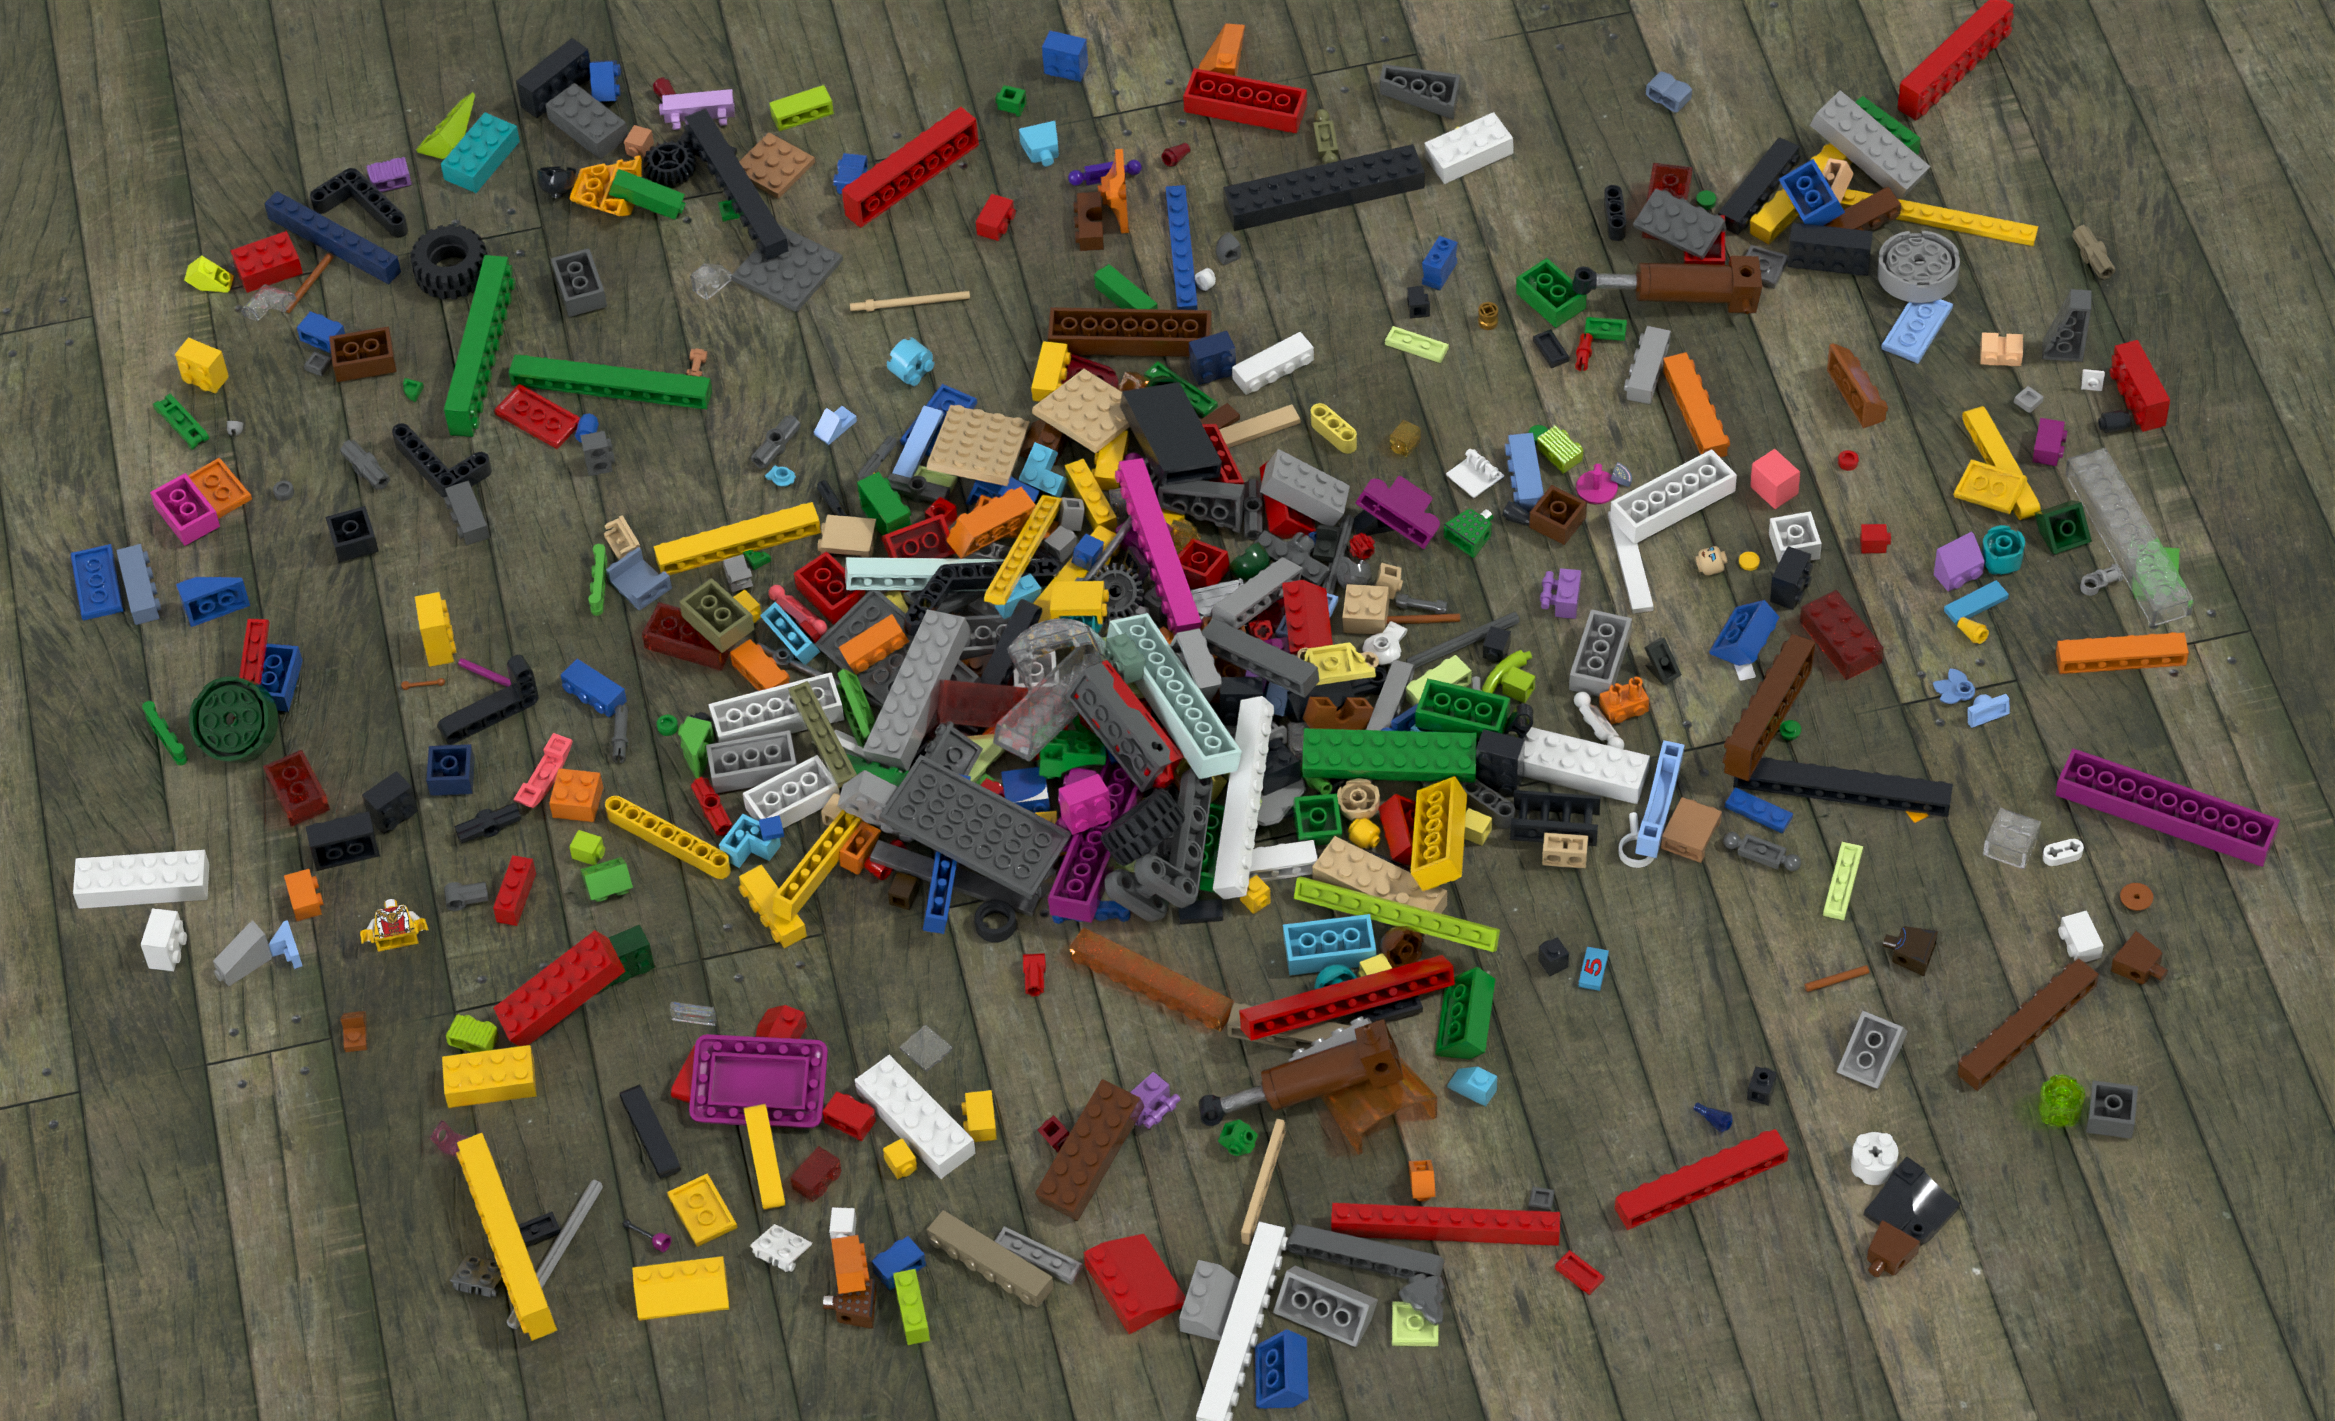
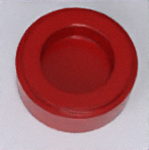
M1845 450L1838 455V466L1841 469L1851 471L1857 468L1859 457L1854 451Z

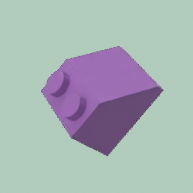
M1972 532L1937 549L1934 576L1948 592L1955 588H1960L1964 583L1972 579L1975 580L1983 574L1984 559Z

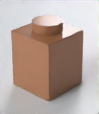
M634 125L624 141L626 155L631 157L641 156V159H644L646 151H650V146L654 144L652 130Z

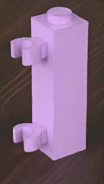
M732 89L662 96L663 104H659L660 116L664 115L665 123H672L673 130L681 129L680 122L685 121V116L703 109H707L712 119L718 118L720 126L727 125V117H735Z

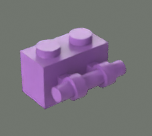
M1560 568L1559 580L1553 578V572L1547 571L1542 580L1541 608L1549 609V605H1556L1555 617L1576 619L1581 586V570ZM1557 590V595H1552L1551 591Z
M1154 1072L1130 1092L1140 1097L1145 1106L1135 1124L1137 1126L1144 1124L1147 1128L1152 1127L1154 1124L1157 1125L1162 1121V1117L1168 1111L1172 1112L1176 1108V1104L1181 1101L1177 1094L1170 1098L1169 1084Z

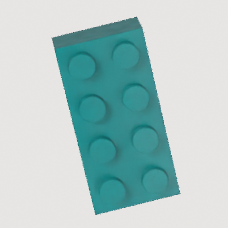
M484 112L441 163L444 180L477 193L520 142L517 126Z

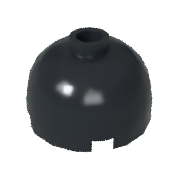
M561 166L542 167L540 170L537 169L538 184L544 192L551 193V197H563V193L570 192L575 185L577 178L576 168L567 167V170H565Z

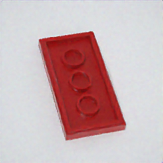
M521 384L494 409L495 415L556 449L577 430L580 419L577 415Z

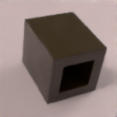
M897 872L888 891L889 905L910 910L919 891L918 878L911 874Z

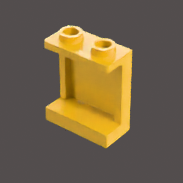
M1104 581L1053 582L1050 605L1052 626H1060L1061 616H1097L1098 624H1103V616H1107V604L1105 602H1109V590H1105Z

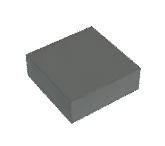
M314 352L305 363L304 369L323 376L332 364V359Z
M1532 1186L1528 1210L1551 1212L1555 1190Z

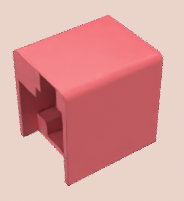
M1773 449L1752 464L1750 487L1774 509L1798 495L1800 471L1776 449Z

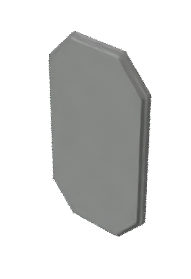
M1302 777L1300 781L1266 796L1261 793L1260 799L1262 803H1260L1261 807L1258 811L1257 824L1267 826L1279 823L1292 808L1294 797H1301L1306 790Z

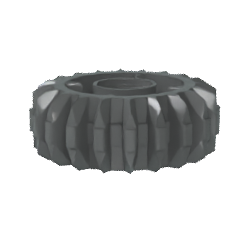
M1116 563L1112 564V570H1109L1108 565H1104V573L1101 569H1097L1099 577L1096 575L1091 576L1094 581H1104L1105 590H1109L1113 586L1121 590L1119 597H1112L1109 594V602H1105L1107 604V616L1105 619L1107 620L1110 618V614H1114V619L1118 617V614H1121L1122 618H1126L1125 611L1132 615L1133 610L1131 607L1139 608L1135 600L1141 602L1143 599L1137 596V594L1144 592L1143 589H1137V586L1142 585V581L1135 582L1134 580L1138 577V574L1136 573L1131 577L1129 574L1132 568L1124 572L1125 565L1121 564L1120 570H1116Z

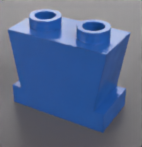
M1442 236L1438 237L1422 263L1423 285L1437 290L1442 289L1457 264L1456 241Z

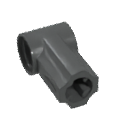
M452 882L444 887L446 907L451 911H459L466 904L489 901L486 882L468 885Z

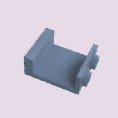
M639 547L627 553L625 557L611 564L606 569L608 582L639 611L672 589L670 576L665 571L658 574L643 560L642 551Z

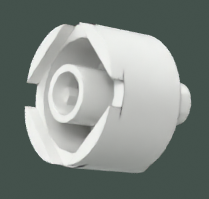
M1870 1132L1857 1137L1853 1146L1851 1169L1853 1174L1861 1178L1864 1183L1869 1185L1884 1184L1893 1174L1897 1167L1898 1147L1892 1136L1888 1133Z

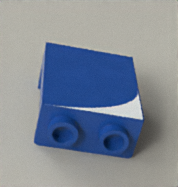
M1039 767L1001 772L1006 799L1033 813L1050 812L1046 778L1039 776Z

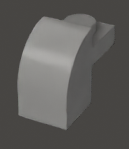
M744 555L722 561L732 592L753 586L751 581L752 574L750 568H747Z

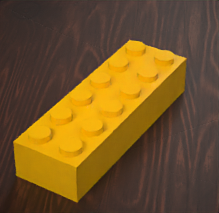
M1455 776L1417 790L1411 875L1422 891L1436 888L1439 885L1462 877L1467 793Z

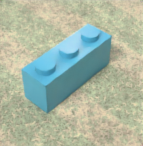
M776 602L760 615L803 664L806 665L820 652Z

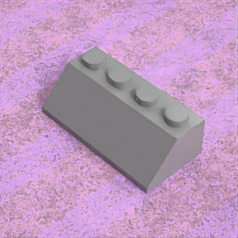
M790 730L706 745L715 793L755 787L797 766Z
M1294 1266L1286 1271L1273 1313L1357 1347L1372 1320L1378 1299Z

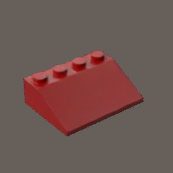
M1145 1234L1106 1241L1084 1252L1086 1269L1128 1334L1183 1307L1186 1299L1184 1293Z

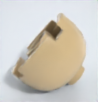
M1360 778L1347 781L1342 789L1341 787L1338 789L1339 810L1345 818L1353 822L1356 819L1360 820L1362 818L1369 820L1378 811L1380 794L1377 786L1372 785L1371 781Z

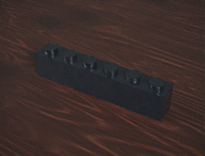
M1778 137L1718 212V215L1725 216L1727 231L1739 235L1743 229L1745 230L1748 227L1752 216L1759 213L1763 203H1767L1771 193L1779 188V179L1790 173L1791 168L1799 163L1801 157L1799 155L1800 146Z

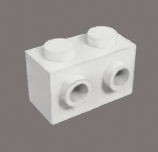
M2083 911L2062 917L2061 926L2058 928L2061 939H2065L2069 956L2073 957L2075 961L2079 958L2083 962L2101 958L2104 945L2088 912Z

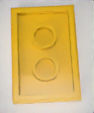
M1971 459L1953 495L1955 498L2010 514L2027 481V477Z
M708 1173L667 1192L671 1203L696 1247L737 1228L734 1218Z

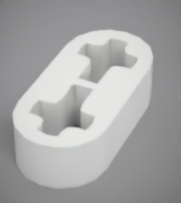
M2068 839L2047 845L2044 848L2043 861L2049 866H2058L2077 861L2082 857L2083 843L2078 839Z

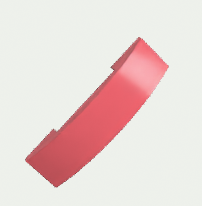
M555 733L552 734L543 749L545 753L528 783L522 784L514 798V802L530 808H534L541 802L553 786L558 769L563 768L573 742L572 739Z

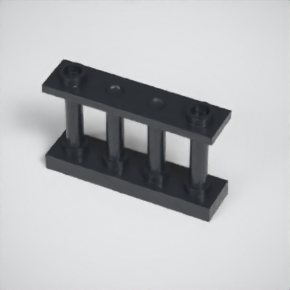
M1514 790V807L1519 809L1518 819L1511 818L1510 840L1544 843V833L1588 836V846H1597L1598 824H1592L1593 815H1600L1601 796ZM1528 810L1541 811L1540 820L1527 819ZM1549 812H1562V822L1549 821ZM1571 813L1584 814L1583 823H1570Z

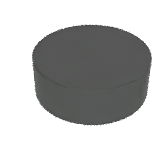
M280 481L274 485L273 493L277 500L287 501L293 497L294 488L291 482Z

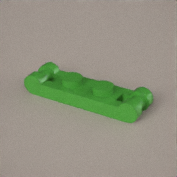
M596 544L593 547L596 564L592 565V578H594V582L590 583L591 595L588 598L591 605V613L595 616L601 615L604 609L608 561L605 546L602 544Z

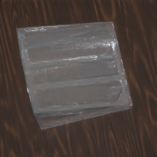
M1065 618L1046 620L1029 627L1008 647V654L1030 695H1034L1030 665L1048 653L1075 645V647L1088 644L1094 646L1101 662L1107 660L1104 654L1106 641L1090 626L1080 621Z

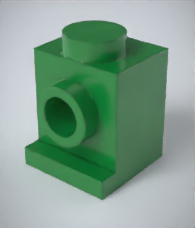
M1003 85L995 98L998 110L1015 113L1017 117H1020L1027 104L1026 90Z

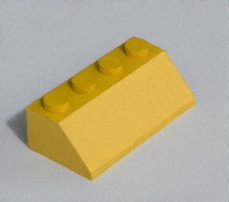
M723 1256L633 1267L634 1292L639 1321L729 1309L726 1267Z

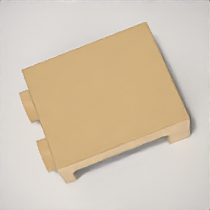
M827 515L826 523H822L821 534L823 537L818 540V551H821V555L827 551L834 554L872 558L878 533L876 519Z

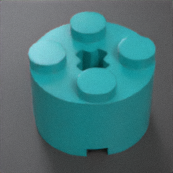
M2006 525L1995 526L1988 530V533L1983 538L1981 554L1984 559V566L1988 569L1989 573L1993 575L2008 574L2020 569L2025 549V539L2022 533L2018 530L2016 532Z

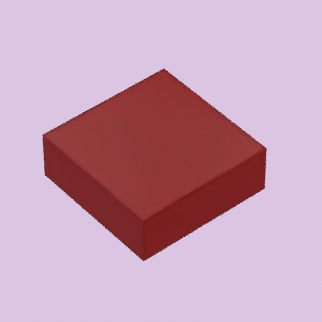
M807 620L799 624L803 632L814 644L821 638L818 631Z

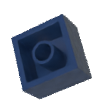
M1227 331L1189 342L1190 369L1198 385L1232 375V367L1236 365V349Z
M471 744L429 746L426 781L430 796L473 794L475 758Z

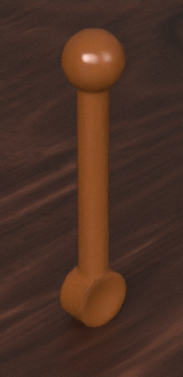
M439 678L435 681L416 683L404 681L401 683V687L403 690H408L410 687L436 684L443 686L445 680Z

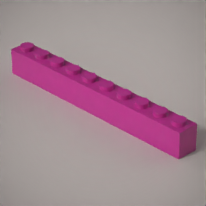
M1140 458L1120 461L1118 470L1115 471V479L1117 483H1120L1121 496L1126 500V509L1128 515L1132 517L1133 530L1137 531L1139 547L1143 548L1144 559L1150 568V578L1156 584V595L1162 601L1161 608L1163 614H1166L1168 618V629L1173 632L1174 637L1179 632L1200 629L1202 622L1144 460Z

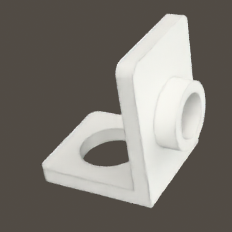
M2084 369L2081 389L2102 391L2105 372Z

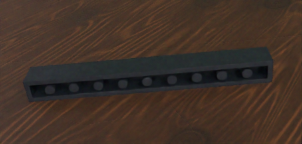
M707 109L685 116L686 125H684V131L688 137L691 136L694 148L699 149L702 161L707 162L708 170L711 175H715L718 187L723 188L726 200L732 202L731 205L734 213L740 215L741 224L743 227L748 228V234L752 241H756L759 253H763L768 260L788 252L787 237Z
M1761 758L1749 781L1734 777L1733 787L1948 817L1953 784L1921 778H1907L1900 775H1885L1878 772H1863L1856 769H1841L1834 766H1820L1812 763L1805 764L1795 761Z

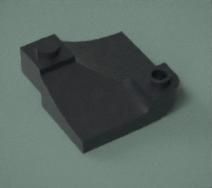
M1906 1156L1895 1168L1879 1194L1864 1210V1216L1878 1226L1883 1220L1920 1241V1244H1925L1958 1211L1960 1203L1940 1188L1925 1172V1168Z

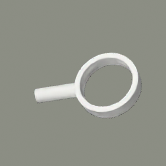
M1633 812L1629 814L1631 833L1621 839L1619 843V857L1626 865L1640 868L1649 865L1654 858L1648 856L1642 860H1633L1628 858L1622 850L1627 842L1637 840L1638 814Z

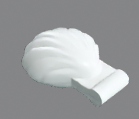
M1390 621L1383 633L1373 635L1365 640L1362 651L1376 654L1379 659L1378 665L1380 666L1392 664L1393 660L1400 658L1401 648L1399 642L1406 635L1407 628Z

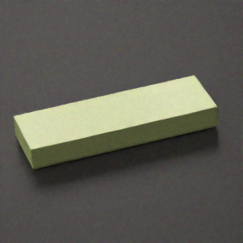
M1395 326L1392 327L1385 339V345L1439 363L1442 362L1449 349V344Z

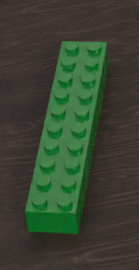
M484 255L444 407L449 434L453 436L474 437L475 430L479 428V414L483 413V399L487 397V383L491 382V368L495 366L496 362L495 352L499 351V337L503 335L504 331L503 321L507 320V306L511 304V290L515 289V278H512L513 267L509 264L508 257Z

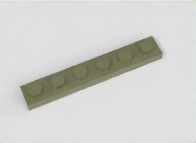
M806 681L788 688L789 695L837 787H843V784L857 774L809 682Z

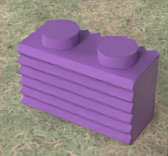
M404 157L367 166L369 180L380 192L412 185Z

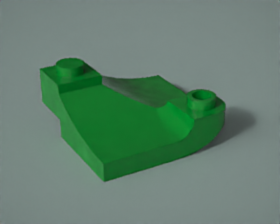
M1039 728V776L1053 779L1061 777L1062 772L1075 767L1094 764L1105 765L1106 752L1102 741L1100 742L1082 731Z

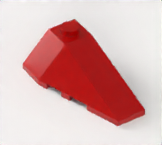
M787 1005L770 1008L758 1024L755 1037L800 1039L807 1028L805 1012Z

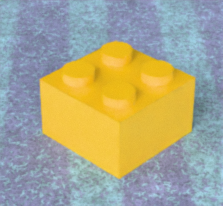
M188 337L175 353L181 378L188 384H194L204 391L216 394L229 378L222 351Z

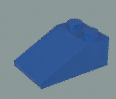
M194 577L176 584L183 609L191 627L250 606L242 578Z

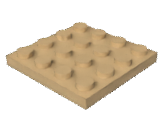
M1085 369L1065 382L1032 409V414L1094 453L1098 452L1130 427L1120 408L1122 392Z

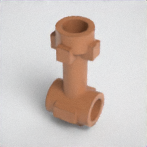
M697 348L691 349L689 361H693L691 370L687 369L686 375L702 376V371H699L701 363H706L707 351Z

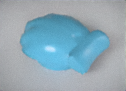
M776 465L765 475L766 479L772 480L780 487L792 485L796 477L793 471L786 467H777Z

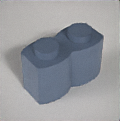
M1660 71L1647 84L1646 95L1651 100L1662 103L1667 109L1679 112L1690 101L1692 89L1687 83L1677 81L1671 74Z

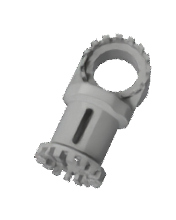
M2115 563L2110 568L2098 569L2094 573L2086 574L2081 581V592L2092 596L2097 594L2100 588L2107 586L2108 583L2122 581L2123 574L2120 571V566ZM2085 583H2094L2096 587L2089 588Z

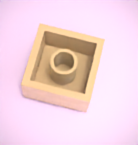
M1347 584L1342 617L1343 632L1373 635L1383 633L1387 626L1389 587Z

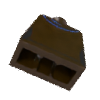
M1904 926L1900 931L1899 937L1886 934L1883 947L1894 950L1892 961L1895 964L1925 976L1937 943L1938 931Z

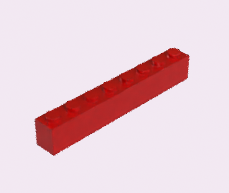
M1776 1129L1764 1131L1753 1139H1746L1732 1148L1722 1149L1718 1154L1704 1157L1695 1164L1685 1165L1671 1174H1664L1658 1180L1651 1183H1643L1637 1189L1630 1192H1622L1615 1198V1210L1626 1229L1630 1230L1787 1162L1789 1149Z

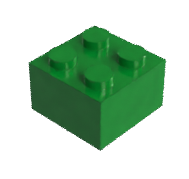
M1337 794L1294 797L1293 815L1297 842L1314 840V845H1326L1331 842L1334 836L1342 838Z

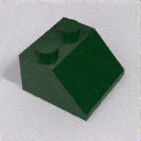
M2071 500L2035 512L2039 532L2052 554L2092 542L2082 502Z

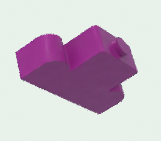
M1398 476L1390 488H1387L1386 483L1380 479H1371L1355 502V504L1423 549H1425L1440 526V522L1435 515L1424 512L1433 498L1402 476Z

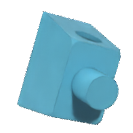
M1055 121L1019 129L1020 144L1031 162L1042 161L1044 166L1052 165L1054 162L1053 158L1059 156Z

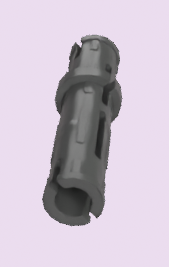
M621 705L615 707V729L611 743L613 746L612 760L617 763L618 756H620L619 763H623L626 760L629 708L626 705L623 706V712H621Z

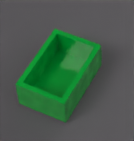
M880 472L857 482L860 507L868 518L876 519L877 529L881 536L912 525L909 507L902 504L898 492H893L889 480L886 477L883 478Z

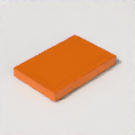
M220 457L188 475L214 508L218 519L252 500L251 494Z

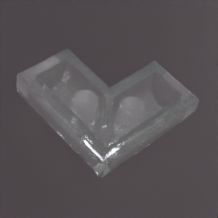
M263 284L241 308V312L244 317L259 321L270 308L286 312L297 298L292 292Z

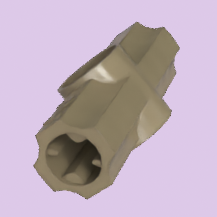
M2085 225L2078 226L2073 231L2072 237L2081 249L2083 261L2086 264L2090 263L2099 278L2103 280L2110 278L2115 273V267L2107 256L2104 243L2097 241L2089 227Z

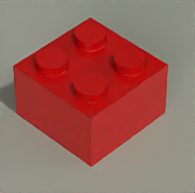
M1194 538L1178 554L1190 589L1194 590L1216 585L1229 571L1228 551Z

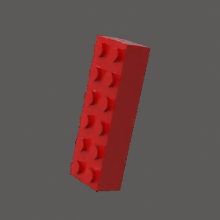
M1194 68L1183 95L1184 112L1297 134L1307 107V89Z
M594 930L493 1007L509 1041L519 1047L527 1046L623 974L625 969L609 938Z

